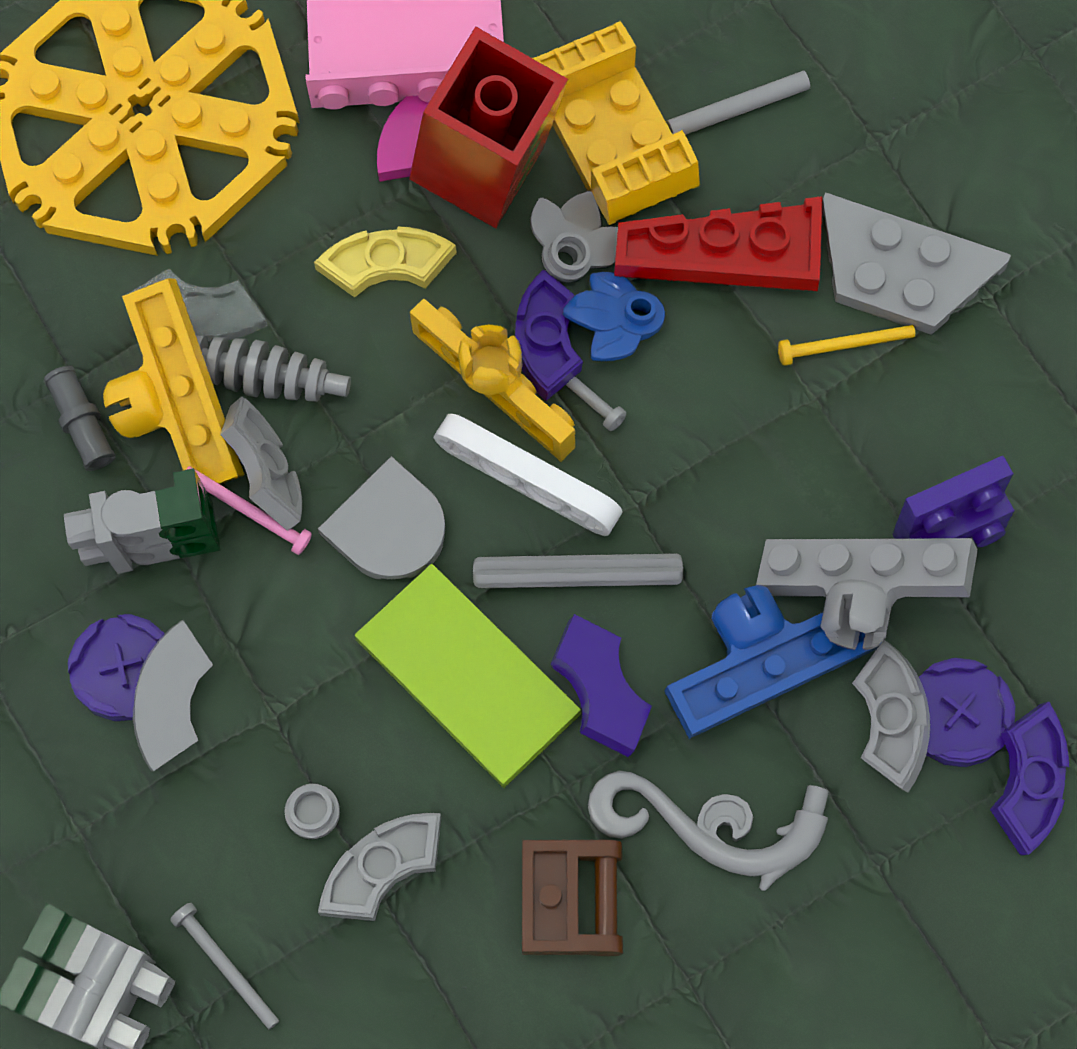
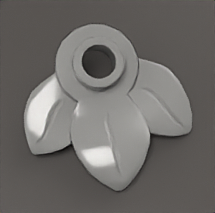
M591 191L572 197L561 209L547 199H538L530 217L531 229L536 239L543 246L542 262L546 271L551 276L563 282H573L581 279L590 268H606L615 263L618 227H601L599 208ZM566 252L571 255L573 264L567 265L559 259L558 253Z

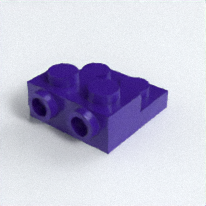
M1002 455L906 498L892 533L894 539L972 538L978 548L987 546L1005 535V528L1015 511L1005 494V490L1014 474L1005 457Z

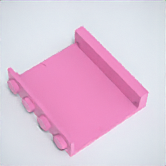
M307 0L309 75H306V84L311 108L324 107L336 110L349 105L374 104L377 106H388L395 102H401L406 96L417 95L422 101L430 102L475 26L504 42L501 0Z

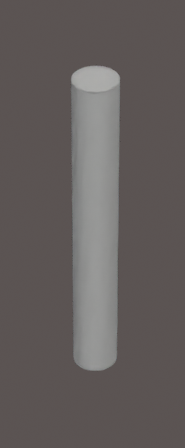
M803 70L669 119L666 123L672 134L683 130L686 135L809 90L810 81Z

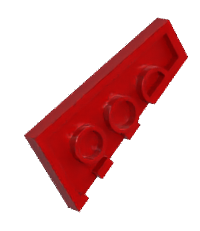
M822 196L805 198L803 205L782 207L781 202L760 204L759 210L731 214L730 208L712 210L709 216L687 220L682 214L618 223L614 276L818 291L821 258Z

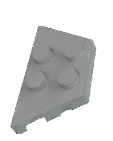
M826 192L822 201V216L825 217L828 238L826 245L829 262L832 265V286L835 302L904 326L913 325L916 330L930 335L946 323L950 315L957 308H962L978 294L979 289L996 274L1000 275L1003 273L1011 257L1008 253Z

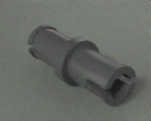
M59 367L44 377V383L48 387L61 414L58 422L64 433H70L82 458L85 470L94 471L101 469L116 458L98 422L101 414L96 404L89 403L76 376L74 367Z

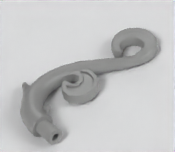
M617 771L607 774L595 784L589 795L588 802L590 819L598 831L610 838L623 839L640 831L648 822L649 814L646 808H641L634 816H619L612 807L613 799L616 793L622 790L640 792L692 851L707 862L728 872L746 876H761L759 888L765 891L776 879L806 860L819 845L828 818L823 814L829 791L818 786H807L802 810L795 812L794 821L791 824L776 830L777 835L784 837L772 846L751 850L730 846L717 836V830L722 825L730 826L732 840L735 842L745 838L751 831L753 814L748 803L738 796L723 794L712 797L703 805L696 824L661 789L649 780L632 772Z

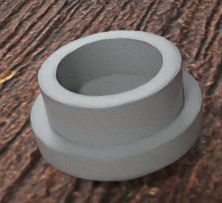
M319 784L303 785L293 791L287 799L285 805L287 824L295 834L302 838H322L328 835L339 821V802L334 793L325 786Z

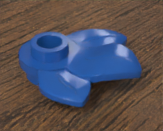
M612 272L592 273L590 275L591 291H584L575 295L563 309L564 317L591 331H595L591 346V359L594 361H614L632 355L641 340H646L660 331L665 319L664 306L656 296L645 291H637L627 278L614 276ZM633 310L643 311V312L647 313V315H645V316L636 315V314L633 312Z

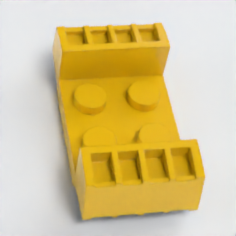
M621 21L532 58L568 78L552 125L587 191L593 193L595 201L609 225L650 206L653 207L666 199L676 197L678 194L700 186L699 166L695 153L683 130L674 134L670 131L635 67L636 45Z

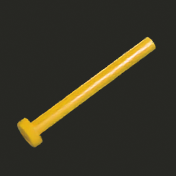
M913 325L795 345H790L788 339L780 340L778 343L779 359L781 364L786 366L792 365L793 358L914 338L915 328Z

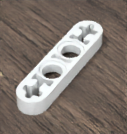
M448 414L433 437L441 448L454 457L596 534L608 536L623 513L621 507L602 492L459 415Z

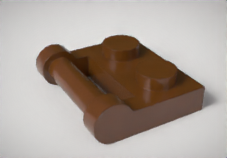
M522 840L523 955L619 956L623 954V936L617 935V862L622 860V842L616 840ZM578 861L595 862V934H578Z

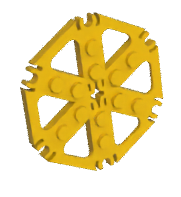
M59 0L0 53V78L8 79L4 85L0 86V162L8 193L13 204L15 202L22 213L33 204H41V207L35 211L32 218L36 226L39 228L44 227L48 234L155 256L158 255L154 248V237H158L161 248L166 254L172 253L169 241L176 233L186 234L191 247L197 246L198 237L194 228L196 225L201 227L202 235L206 242L287 167L286 159H290L292 155L290 144L276 140L283 134L297 136L299 132L297 123L300 124L297 110L269 19L265 22L261 10H257L249 18H241L240 15L248 9L246 0H179L203 7L205 10L204 17L154 62L139 11L143 0ZM85 17L92 23L106 76L41 63L35 57L36 51L70 19ZM247 50H253L259 55L269 87V95L264 102L252 105L200 94ZM139 104L145 107L149 104L152 113L148 116L142 113L135 115L133 106ZM24 113L84 126L45 162L37 166H29L21 160L12 122L16 114ZM178 144L249 158L248 165L214 198L199 200L191 193ZM128 159L130 160L142 203V212L136 220L121 222L82 214L76 210L75 207L123 163Z

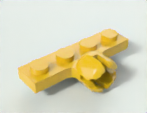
M167 278L122 296L143 355V364L139 370L109 381L104 389L103 398L106 408L117 403L121 407L130 404L132 408L109 416L116 431L122 436L133 438L160 428H166L171 435L183 470L191 466L218 484L244 476L238 455L220 435L225 418L176 279Z
M422 299L409 312L413 333L461 374L463 380L471 389L484 394L560 462L575 449L574 421L560 406L552 404L549 407L535 395L537 391L534 385L521 374L523 364L519 341L515 336L508 338L506 328L491 324L475 326L471 330V339L461 331L462 326L458 319L442 306L437 310L427 300Z

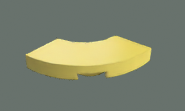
M398 226L397 230H382L367 233L365 230L351 235L326 250L314 262V265L318 272L355 298L369 286L387 280L409 281L426 289L457 251L454 243L437 234L422 229Z

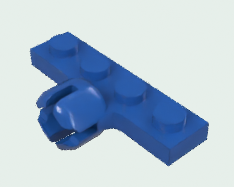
M763 585L751 586L744 589L746 595L741 598L737 593H734L722 600L712 613L711 619L727 648V657L668 685L664 692L690 739L876 650L878 647L870 650L863 649L865 633L860 632L858 645L855 650L830 642L825 631L821 628L823 613L801 623L792 624L784 619L767 587Z

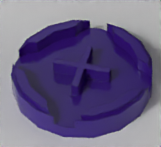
M132 614L117 615L116 618H110L105 621L101 619L89 625L75 640L68 658L70 683L77 699L96 716L112 721L133 720L134 697L140 670L152 648L165 633L150 620Z
M951 658L932 664L919 676L927 697L930 713V737L927 756L944 765L969 767L986 762L1003 748L1005 743L1000 733L1015 723V703L1009 686L1000 676L997 677L992 671L986 669L988 666L976 660Z

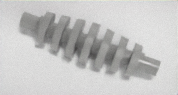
M196 335L214 385H219L224 375V386L226 389L238 392L243 382L244 394L252 397L259 396L263 381L265 398L277 399L281 394L283 384L285 385L284 396L287 400H298L303 388L305 389L306 401L318 402L321 395L325 393L347 397L349 394L351 377L329 373V370L326 369V362L314 358L310 368H307V356L305 354L295 351L288 364L287 348L275 345L269 355V345L266 341L255 340L249 350L247 339L235 338L229 348L226 337H214L208 348V338Z

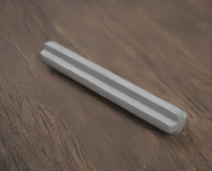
M677 553L477 557L473 563V582L478 588L678 585L683 578V561L681 555Z

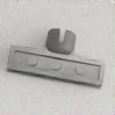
M972 538L766 539L756 585L767 587L772 596L826 597L821 628L825 631L830 642L855 650L858 645L860 632L865 633L863 649L870 650L878 647L886 638L891 607L897 599L903 597H970L978 549Z

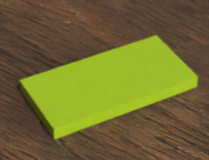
M432 563L354 635L356 641L503 788L581 715V709Z

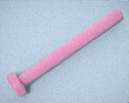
M195 469L203 487H205L208 493L293 544L291 549L293 553L300 555L304 551L312 536L310 531L304 529L301 534L292 528L287 531L266 512Z

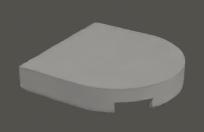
M391 456L318 528V531L328 543L365 575L380 580L381 578L401 579L406 577L409 579L420 575L440 555L445 537V519L441 505L434 494Z

